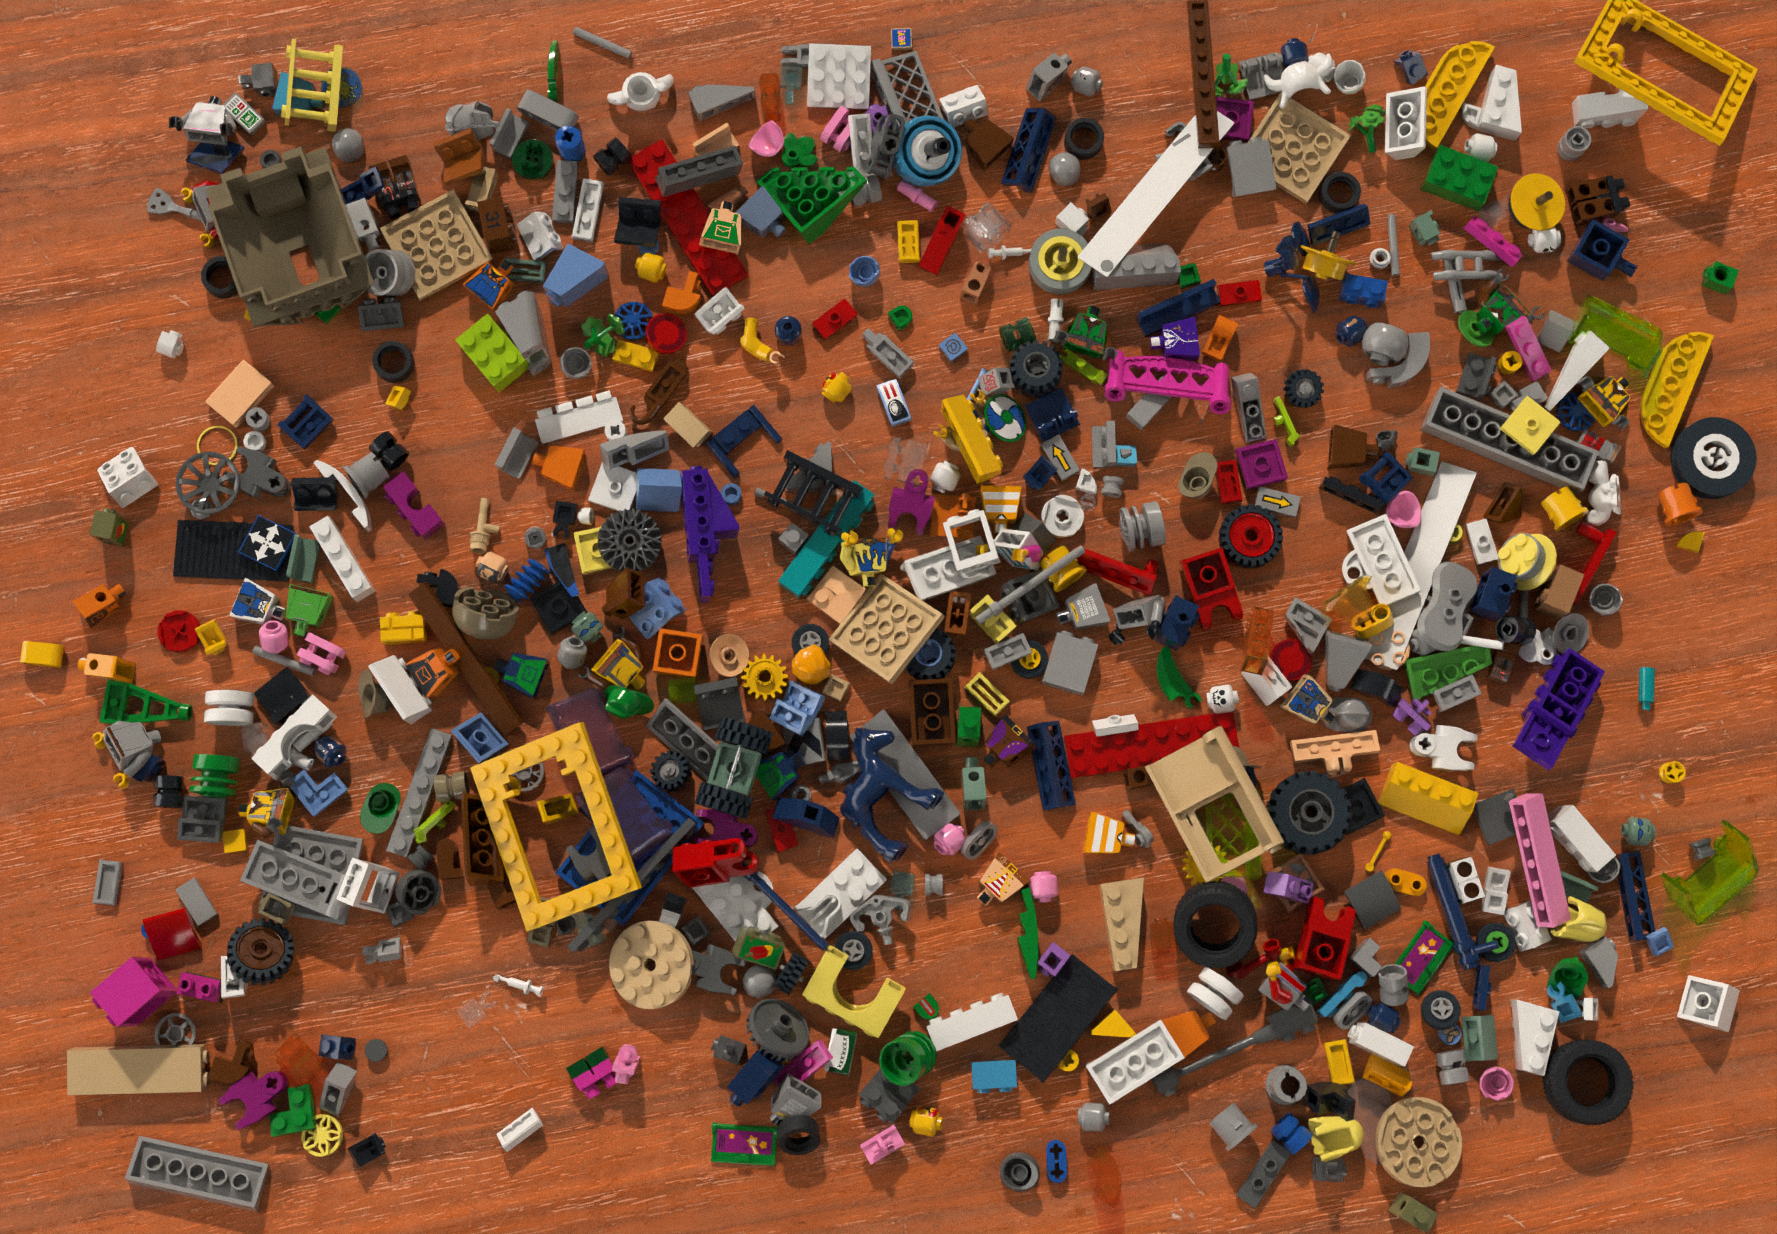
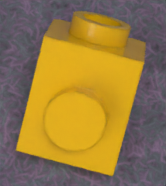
M216 619L195 628L205 647L206 655L211 653L217 655L225 650L224 647L227 646V639Z

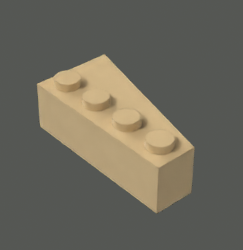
M1144 878L1098 885L1112 971L1137 968Z

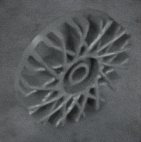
M624 509V511L619 510L615 514L612 513L610 517L606 518V521L602 523L599 529L598 549L600 555L611 568L622 572L627 567L636 572L643 571L655 562L660 553L662 544L660 529L652 517H649L647 513H642L640 510ZM632 538L634 542L627 544L626 539Z
M764 999L758 1002L747 1015L746 1021L748 1024L746 1028L748 1030L746 1033L752 1032L753 1035L750 1037V1041H754L753 1046L757 1043L760 1044L759 1052L763 1051V1056L771 1053L773 1054L771 1059L775 1058L776 1061H779L783 1057L784 1062L787 1060L791 1061L793 1058L796 1059L807 1047L809 1042L807 1023L802 1014L791 1004L779 999Z

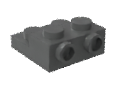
M1043 569L1007 581L1001 586V598L1003 599L1041 573ZM1044 580L1009 604L1011 608L1009 615L1013 621L1020 625L1058 609L1060 606L1048 580Z
M879 1069L859 1093V1096L862 1097L860 1102L868 1109L871 1107L875 1108L878 1111L876 1116L885 1124L888 1121L893 1124L920 1088L914 1083L907 1086L891 1083L884 1076L881 1069Z

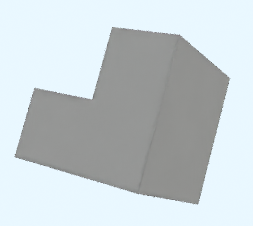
M1550 310L1544 320L1542 329L1537 335L1538 342L1560 353L1573 331L1574 320Z
M1371 938L1364 939L1347 959L1360 971H1364L1367 977H1374L1382 968L1372 958L1380 946Z

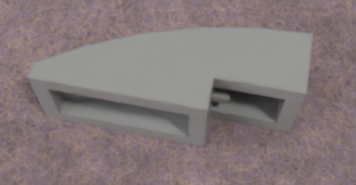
M1145 393L1127 413L1126 418L1142 431L1168 403L1172 396Z
M665 430L623 436L599 445L602 462L610 469L627 462L635 465L670 450Z

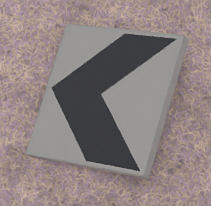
M815 718L803 735H799L782 726L784 741L787 744L785 749L789 758L800 752L806 761L803 765L826 761L820 718Z

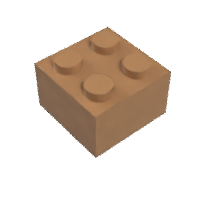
M1561 564L1555 567L1550 577L1543 583L1541 592L1538 591L1533 603L1536 604L1534 611L1556 620L1569 614L1584 574Z

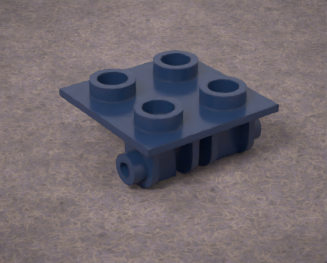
M1062 388L1024 405L1042 442L1080 425L1077 419L1078 413L1075 409H1072Z

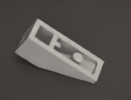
M707 84L705 86H696L688 92L690 102L699 121L756 98L754 87Z

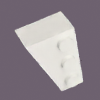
M1496 65L1490 73L1476 131L1516 141L1522 133L1516 70Z
M1618 89L1619 93L1605 95L1604 91L1580 95L1572 102L1574 126H1581L1586 129L1602 125L1604 128L1617 124H1622L1625 127L1632 126L1648 110V105Z
M1574 805L1558 806L1548 815L1552 835L1579 861V865L1585 871L1598 872L1616 856Z
M1510 1000L1513 1017L1512 1027L1514 1028L1516 1069L1534 1075L1545 1076L1559 1011L1520 1000Z

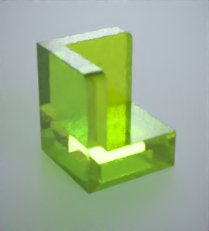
M694 678L668 680L669 701L672 704L697 701L694 689L696 681Z

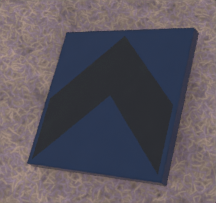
M230 141L227 142V146L200 142L187 157L186 162L219 174H224L245 148Z

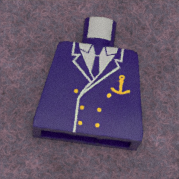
M1195 317L1162 325L1160 330L1161 336L1150 337V348H1162L1163 357L1197 361L1200 356Z

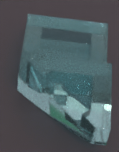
M583 912L572 915L575 918L579 933L594 918L593 915ZM602 931L598 936L593 935L588 940L590 944L587 948L606 940L604 932Z

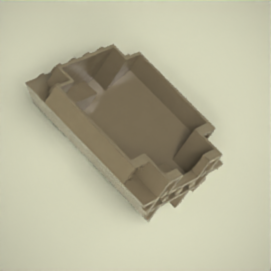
M302 147L281 153L284 162L245 175L241 168L220 175L223 183L206 189L210 201L208 207L237 291L240 298L246 304L253 327L303 324L301 318L311 317L317 311L331 310L337 304L342 309H345L374 284L326 147L306 154ZM309 246L319 273V279L317 282L304 286L299 281L290 252Z

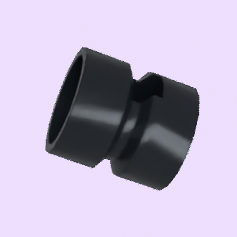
M614 137L606 144V149L601 148L593 155V158L603 172L610 177L619 170V165H625L632 159V156L621 141Z
M389 431L380 434L369 446V450L377 459L382 458L381 463L389 471L397 469L409 456L406 448L402 444H397V439Z
M1505 615L1497 621L1495 633L1497 638L1504 643L1527 645L1535 638L1536 626L1529 618Z
M155 776L154 789L157 790V793L153 797V807L182 808L183 795L179 792L183 789L184 777Z

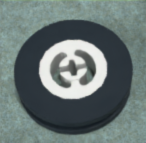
M1720 417L1704 418L1684 429L1674 441L1670 455L1671 468L1679 484L1688 483L1693 495L1705 499L1724 498L1741 489L1751 479L1757 461L1755 445L1749 434L1737 423ZM1706 445L1716 446L1709 449L1708 451L1704 450V446ZM1720 465L1723 467L1722 471H1712V469Z

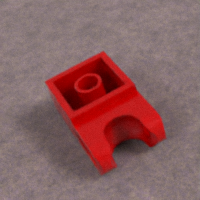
M1222 547L1179 562L1192 602L1199 606L1197 610L1200 613L1198 620L1204 631L1211 629L1213 625L1211 612L1216 606L1227 608L1231 618L1234 620L1243 619V610ZM1203 570H1206L1208 573H1212L1210 580L1203 578Z
M739 838L718 841L704 840L697 844L684 843L681 846L673 847L672 871L688 888L726 883L730 882L731 877L753 874L758 869L759 860L754 853L746 851V844ZM739 846L738 850H735L733 848ZM752 860L748 867H744L741 864L742 861Z
M1314 896L1310 899V904L1307 907L1292 969L1327 980L1338 981L1342 978L1356 911L1354 908L1346 906L1340 910L1337 919L1331 921L1324 914V900ZM1319 950L1324 954V957L1319 955Z

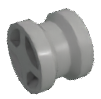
M252 408L246 414L247 424L255 431L262 432L270 426L271 419L262 408Z
M1104 476V488L1101 489V495L1120 498L1122 496L1120 489L1124 479L1115 476Z
M925 874V896H930L932 893L943 895L942 874H937L936 876Z

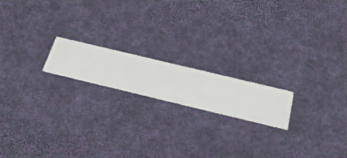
M1217 111L1220 141L1234 122ZM1195 116L1078 255L1079 259L1108 277L1208 156L1213 148H1198ZM1189 133L1191 135V137L1187 138L1175 147L1172 145L1174 142H1176L1186 134ZM1110 260L1113 263V269L1109 272L1103 271L1101 269L1102 261Z
M1443 461L1441 462L1422 508L1420 524L1414 528L1404 552L1421 592L1388 605L1394 617V623L1390 628L1380 632L1383 636V642L1380 645H1373L1369 638L1368 641L1372 644V647L1365 659L1371 661L1373 654L1381 653L1384 656V663L1382 665L1395 670L1398 669L1399 664H1396L1393 660V655L1398 651L1405 652L1431 588L1433 572L1441 563L1477 474L1476 472ZM1387 614L1380 615L1378 619H1384ZM1396 631L1402 632L1405 636V640L1401 644H1396L1392 641V634ZM1396 634L1394 639L1400 641L1402 640V635ZM1375 635L1372 640L1377 643L1381 640V637ZM1396 655V661L1401 662L1403 655ZM1381 656L1374 657V662L1380 663L1382 661Z

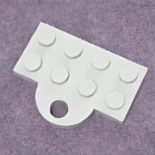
M1386 514L1346 531L1354 550L1344 559L1342 574L1350 587L1359 591L1372 589L1378 603L1386 604L1387 606L1421 592ZM1351 568H1356L1359 570L1360 576L1356 579H1351L1347 574Z
M757 871V875L765 880L773 889L770 879L762 872ZM744 876L731 877L730 882L693 887L694 891L735 942L741 926L749 928V926L761 930V933L767 935L779 927L766 910L772 901L762 891L755 890L754 883L752 881L749 882Z

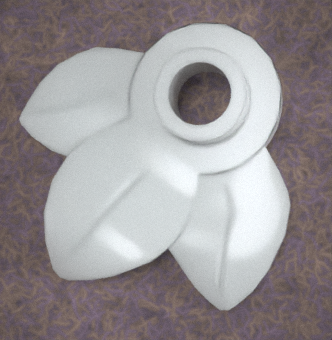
M1547 628L1541 633L1536 629L1533 641L1520 647L1518 655L1527 662L1538 661L1540 664L1549 665L1557 655V651L1554 648L1553 631ZM1544 650L1550 653L1549 658L1543 655Z

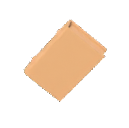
M243 359L205 402L235 428H238L246 419L247 412L255 408L275 386Z

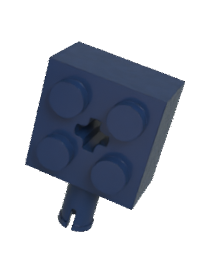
M1594 219L1585 227L1567 259V262L1601 281H1604L1614 268L1632 277L1636 271L1635 269L1638 267V265L1622 258V253L1630 239Z
M1491 567L1481 575L1477 594L1472 602L1469 614L1491 622L1507 614L1511 606V602H1508L1510 595H1513L1518 583L1515 582L1517 575L1495 567Z
M1176 595L1170 602L1166 615L1159 625L1163 636L1158 639L1155 635L1153 640L1175 651L1180 646L1183 647L1191 635V632L1188 631L1189 627L1192 628L1199 618L1200 613L1197 612L1199 606Z
M758 1049L727 1086L734 1093L730 1097L731 1102L735 1106H741L743 1102L748 1104L752 1098L757 1100L785 1067L782 1064L784 1061L783 1057L776 1061L775 1058L771 1059L773 1054L768 1053L766 1056H763V1051L759 1052Z

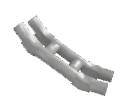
M1442 250L1431 252L1432 260L1455 259L1456 269L1433 272L1434 281L1455 279H1483L1491 281L1496 278V271H1483L1482 260L1500 261L1501 258L1489 250ZM1463 259H1474L1475 271H1464ZM1499 273L1501 279H1503V274Z

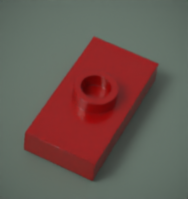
M1259 280L1217 286L1218 297L1221 301L1220 307L1262 301Z
M844 298L816 319L812 325L822 338L827 340L857 317L858 313Z
M1236 460L1217 462L1216 479L1220 504L1242 502Z
M775 808L764 811L778 852L799 846L792 825L772 819Z

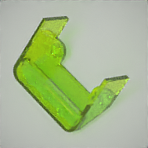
M1590 295L1582 303L1574 320L1573 331L1568 339V343L1572 344L1582 331L1585 333L1592 331L1609 349L1626 356V360L1629 362L1628 365L1632 369H1641V378L1646 379L1663 351V332L1661 329Z
M1725 819L1721 822L1725 834L1718 837L1714 842L1716 854L1691 876L1684 880L1680 876L1671 878L1664 872L1661 874L1666 893L1696 925L1705 923L1751 883L1759 872L1751 839Z

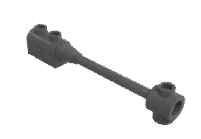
M1295 1004L1289 1010L1284 1008L1266 1015L1265 1017L1269 1024L1255 1031L1251 1036L1179 1069H1175L1172 1066L1151 1079L1158 1094L1164 1093V1096L1167 1097L1177 1092L1175 1087L1179 1086L1180 1078L1253 1044L1281 1039L1285 1043L1295 1039L1294 1033L1300 1030L1305 1034L1316 1029L1314 1024L1318 1023V1019L1312 1005L1310 1004L1305 1011H1302Z

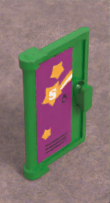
M1426 920L1422 922L1420 929L1395 962V964L1406 968L1408 988L1420 995L1454 945L1452 941L1438 932Z
M712 1123L711 1162L775 1166L778 1126L766 1127Z

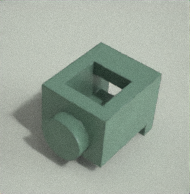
M1432 211L1415 218L1409 225L1421 247L1426 244L1432 246L1440 240L1438 237L1440 234L1439 226L1435 220L1431 219Z
M1415 447L1411 453L1408 452L1406 455L1405 465H1408L1407 471L1432 477L1437 471L1440 452ZM1417 460H1421L1423 465H1418L1416 463Z

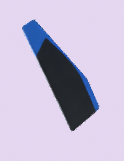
M565 543L546 548L545 553L550 568L571 597L579 595Z

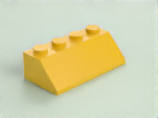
M964 395L945 398L941 402L940 411L977 485L1000 475L1001 467H1003L1002 461L998 455H994L992 441L989 436L985 437L982 431L984 426L980 418L976 419L973 413L975 408L971 400H966Z
M1396 762L1391 765L1378 804L1453 834L1460 835L1472 814L1479 793Z

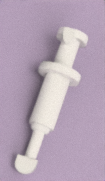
M1003 245L1001 250L989 248L988 257L992 259L993 256H1001L1002 260H1005L1008 256H1022L1023 253H1030L1031 249L1023 250L1021 247L1006 248Z
M501 975L493 976L494 981L498 982L501 980L507 982L509 986L524 990V994H528L531 991L541 997L544 992L543 986H533L531 980L525 982L513 977L508 979Z

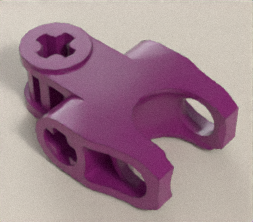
M912 470L906 479L904 489L893 488L889 504L888 528L894 529L898 516L904 512H910L917 519L916 534L922 536L935 501L934 496L925 494L929 477L924 470ZM916 476H920V480L923 481L919 485H915V481L912 480Z
M697 809V817L713 822L714 832L706 839L692 838L691 844L701 843L704 840L718 841L731 838L741 839L746 844V847H752L757 843V830L752 825L738 823L737 816L713 809ZM747 830H749V833L753 836L748 838V841H745L742 834H746Z
M274 1071L257 1079L254 1073L250 1072L235 1082L218 1100L221 1106L237 1098L245 1103L246 1113L235 1124L237 1130H242L257 1121L263 1120L277 1109L272 1099L287 1088V1075L281 1071ZM273 1079H277L278 1082L276 1083V1086L273 1087Z

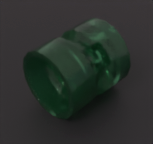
M1027 317L1016 320L1015 325L1009 323L999 327L1000 337L1008 353L1017 350L1021 344L1025 346V342L1030 341V344H1032L1036 340L1035 332ZM1014 331H1016V334H1017V336H1018V339H1017V340H1016L1015 335H1014V333H1013Z

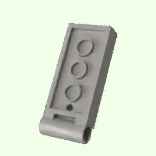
M257 840L240 881L336 920H341L347 906L346 903L336 899L345 874Z

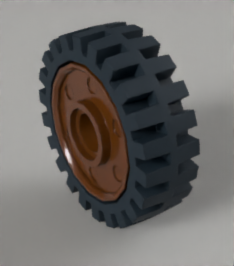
M260 918L258 922H256V919H252L249 924L247 921L242 923V927L238 926L235 929V933L231 934L230 941H228L227 959L230 969L233 973L235 972L238 979L242 978L245 983L250 981L251 985H257V983L266 985L268 981L271 984L275 982L276 978L280 980L283 974L289 971V967H291L294 959V943L291 934H289L286 927L283 929L281 923L275 924L272 919H269V922H266L265 918ZM259 949H263L266 951L264 954L256 953V951Z

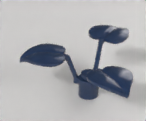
M1297 221L1292 226V235L1284 237L1275 249L1281 257L1265 261L1264 269L1268 277L1280 275L1281 278L1302 279L1303 291L1313 314L1316 312L1320 300V291L1313 276L1307 277L1306 275L1286 273L1289 268L1291 270L1298 268L1299 259L1297 253L1299 251L1302 256L1307 255V252L1301 248V245L1310 247L1308 234L1301 223Z

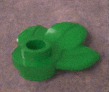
M793 133L787 134L784 137V144L782 146L784 151L781 156L784 165L789 168H794L798 165L805 167L814 165L818 161V158L812 154L815 140L808 136L798 139Z

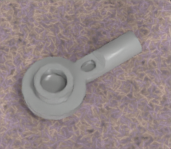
M1128 809L1125 810L1121 815L1135 831V841L1140 847L1149 848L1151 843L1154 842L1152 833L1146 826H1142L1140 822H1137Z

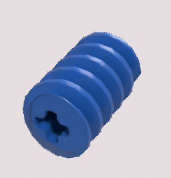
M568 125L558 129L555 141L562 158L567 161H581L585 156L586 149L580 131Z
M530 558L527 560L530 567L522 565L524 573L517 571L518 579H510L513 586L508 584L504 586L507 593L522 606L521 598L528 600L529 597L526 593H535L532 586L540 587L538 579L546 580L543 573L551 574L541 563Z

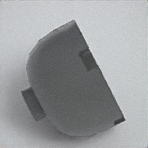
M420 869L407 872L399 879L396 885L398 903L407 912L415 915L427 913L431 906L435 907L441 896V885L436 877Z

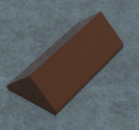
M462 793L465 878L470 886L504 882L503 861L479 795Z

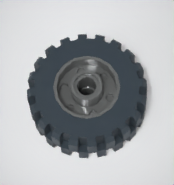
M1316 771L1298 772L1281 781L1270 794L1271 797L1267 801L1266 808H1268V813L1284 840V848L1288 851L1292 850L1296 854L1307 855L1322 853L1335 847L1337 843L1343 840L1345 833L1349 831L1351 826L1349 821L1352 819V812H1350L1351 801L1350 799L1347 800L1346 790L1339 787L1337 780L1328 778L1329 775L1324 773L1318 774ZM1306 808L1312 812L1311 818L1306 815Z

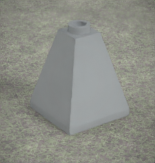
M1326 629L1324 633L1325 683L1328 685V689L1340 692L1341 688L1344 689L1371 650L1372 644L1369 641Z

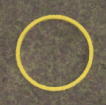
M212 426L204 430L197 441L198 453H201L199 446L203 435L211 429L222 428L229 431L235 439V450L229 458L232 460L238 447L235 434L224 426ZM209 462L210 465H217V463Z

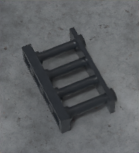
M787 450L783 457L784 462L787 463V468L774 493L771 494L765 491L764 498L767 500L766 503L774 508L779 506L823 528V532L832 537H835V535L841 537L842 529L838 525L851 500L855 498L860 500L864 493V488ZM799 469L805 472L806 478L791 504L781 499V496L794 471ZM819 479L824 482L825 487L812 512L809 513L799 507L813 481ZM837 488L843 491L844 497L829 523L819 518V515L832 490Z

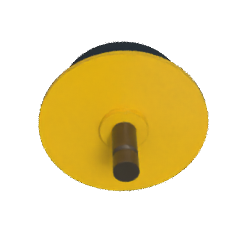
M1533 173L1522 177L1514 185L1509 198L1508 208L1512 219L1519 226L1526 229L1543 231L1554 227L1563 217L1565 197L1555 180L1544 174Z

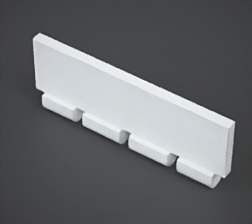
M608 390L596 394L598 401L594 403L591 395L575 400L577 404L575 409L570 401L556 405L557 414L554 415L551 407L537 411L539 419H536L535 422L541 443L546 444L602 428L612 420L623 422L617 398H612L611 392Z

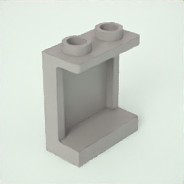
M1262 137L1249 139L1250 143L1242 144V140L1229 142L1230 146L1224 148L1228 155L1232 179V198L1276 189L1269 139L1262 140Z
M1057 632L1041 684L1082 696L1087 685L1098 644H1095L1093 639L1082 637V639L1075 638L1071 632Z

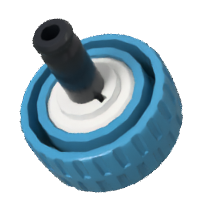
M926 115L907 121L904 126L900 147L893 159V167L897 174L904 181L919 187L934 186L948 180L956 172L962 158V146L958 133L950 123L937 116Z

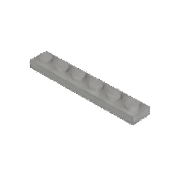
M431 728L386 851L408 858L416 838L413 830L421 824L434 789V775H439L453 737L452 735Z

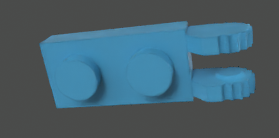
M1364 971L1352 973L1353 975H1350L1315 1011L1320 1018H1325L1326 1016L1330 1018L1338 1010L1336 1006L1341 1001L1346 1002L1354 994L1352 990L1355 987H1362L1368 978Z

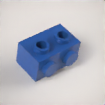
M1346 273L1341 282L1338 300L1348 304L1380 308L1385 301L1388 281Z

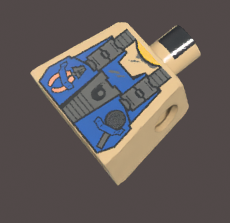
M1310 675L1302 676L1280 706L1285 711L1311 724H1316L1321 719L1328 725L1335 718V714L1327 709L1333 700Z

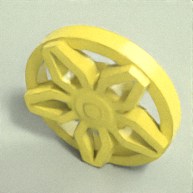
M320 1114L315 1116V1120L323 1118L319 1125L316 1124L314 1132L312 1130L308 1131L313 1136L307 1139V1131L302 1132L303 1147L310 1154L325 1157L333 1154L340 1147L343 1140V1129L335 1117ZM332 1122H334L338 1131L334 1129L330 1130ZM332 1133L338 1134V1136L332 1138ZM314 1139V1144L309 1146L308 1144ZM337 1140L335 1146L330 1150V1141ZM325 1144H326V1152L324 1151V1149H323V1147H322V1146L325 1145ZM318 1146L321 1153L315 1152L312 1148Z

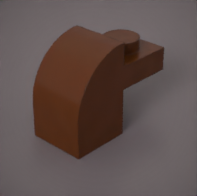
M239 1041L233 1060L221 1056L215 1057L208 1079L220 1083H235L252 1072L254 1067L246 1065V1062H249L254 1050L251 1049L253 1043Z

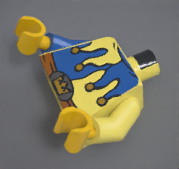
M893 528L888 529L887 536L889 539L887 540L886 537L858 539L857 533L852 530L850 535L846 532L841 534V539L844 542H841L840 560L851 576L862 575L863 587L875 586L874 574L886 570L896 545L895 542H899L903 538V532L899 529L896 534Z

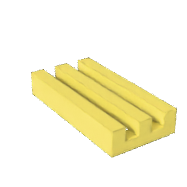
M980 672L964 687L994 717L1010 703ZM978 679L1003 701L1001 705L977 682ZM974 685L997 709L994 710L971 686Z

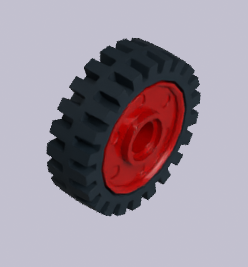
M1253 504L1240 506L1230 512L1221 524L1218 541H1220L1219 546L1223 548L1225 557L1229 558L1228 561L1234 562L1236 566H1242L1246 569L1262 567L1269 563L1279 552L1283 541V530L1280 527L1279 519L1275 518L1276 515L1274 513L1271 514L1267 508L1263 509L1260 505L1253 506ZM1246 533H1253L1256 538L1255 541H1249L1246 538Z

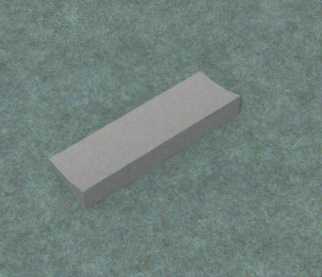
M884 709L860 727L869 730L892 731L895 736L894 741L878 751L879 757L885 763L894 767L907 782L920 789L937 788L944 792ZM855 732L849 735L853 743L854 738H856ZM890 788L888 790L924 840H927L961 814L946 793L934 809L926 810L899 792Z
M139 1136L125 1180L129 1184L258 1212L270 1166L266 1163Z

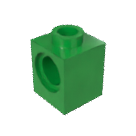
M1715 261L1704 269L1702 286L1722 294H1727L1733 289L1739 270ZM1715 274H1719L1722 281L1718 280Z

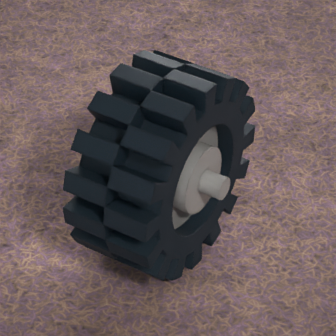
M1303 369L1292 372L1293 374L1287 376L1288 380L1284 381L1286 385L1283 391L1286 392L1284 397L1289 399L1288 402L1290 404H1294L1293 406L1304 408L1311 407L1317 404L1318 400H1321V393H1324L1322 389L1324 382L1320 381L1322 378L1317 376L1315 371Z
M671 750L667 751V753H660L661 757L656 756L654 759L657 761L656 763L652 762L651 766H653V769H650V773L653 774L651 776L652 780L655 781L656 785L672 792V790L680 791V787L682 789L685 788L684 784L686 782L689 784L690 780L688 778L689 776L692 777V772H690L692 766L687 758Z
M794 952L786 966H780V969L783 971L774 986L789 995L798 980L803 981L804 978L801 975L809 960Z

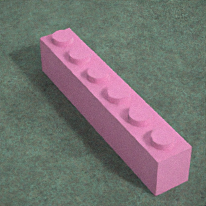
M1524 794L1509 801L1537 927L1554 928L1571 920L1543 794Z

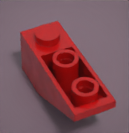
M947 205L918 267L936 276L938 275L965 223L966 214Z

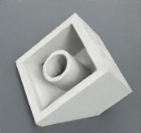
M1688 975L1677 1017L1729 1033L1740 990L1729 984Z

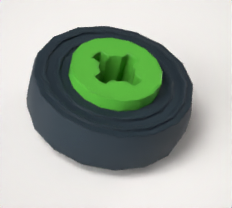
M1490 923L1483 926L1476 935V946L1494 940H1499L1500 945L1498 949L1481 953L1480 955L1492 962H1500L1509 958L1515 950L1516 944L1513 932L1507 926L1500 923Z

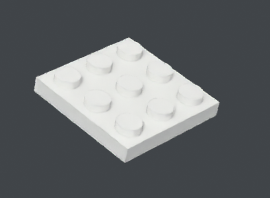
M809 43L807 107L840 108L843 106L847 109L868 110L871 46Z

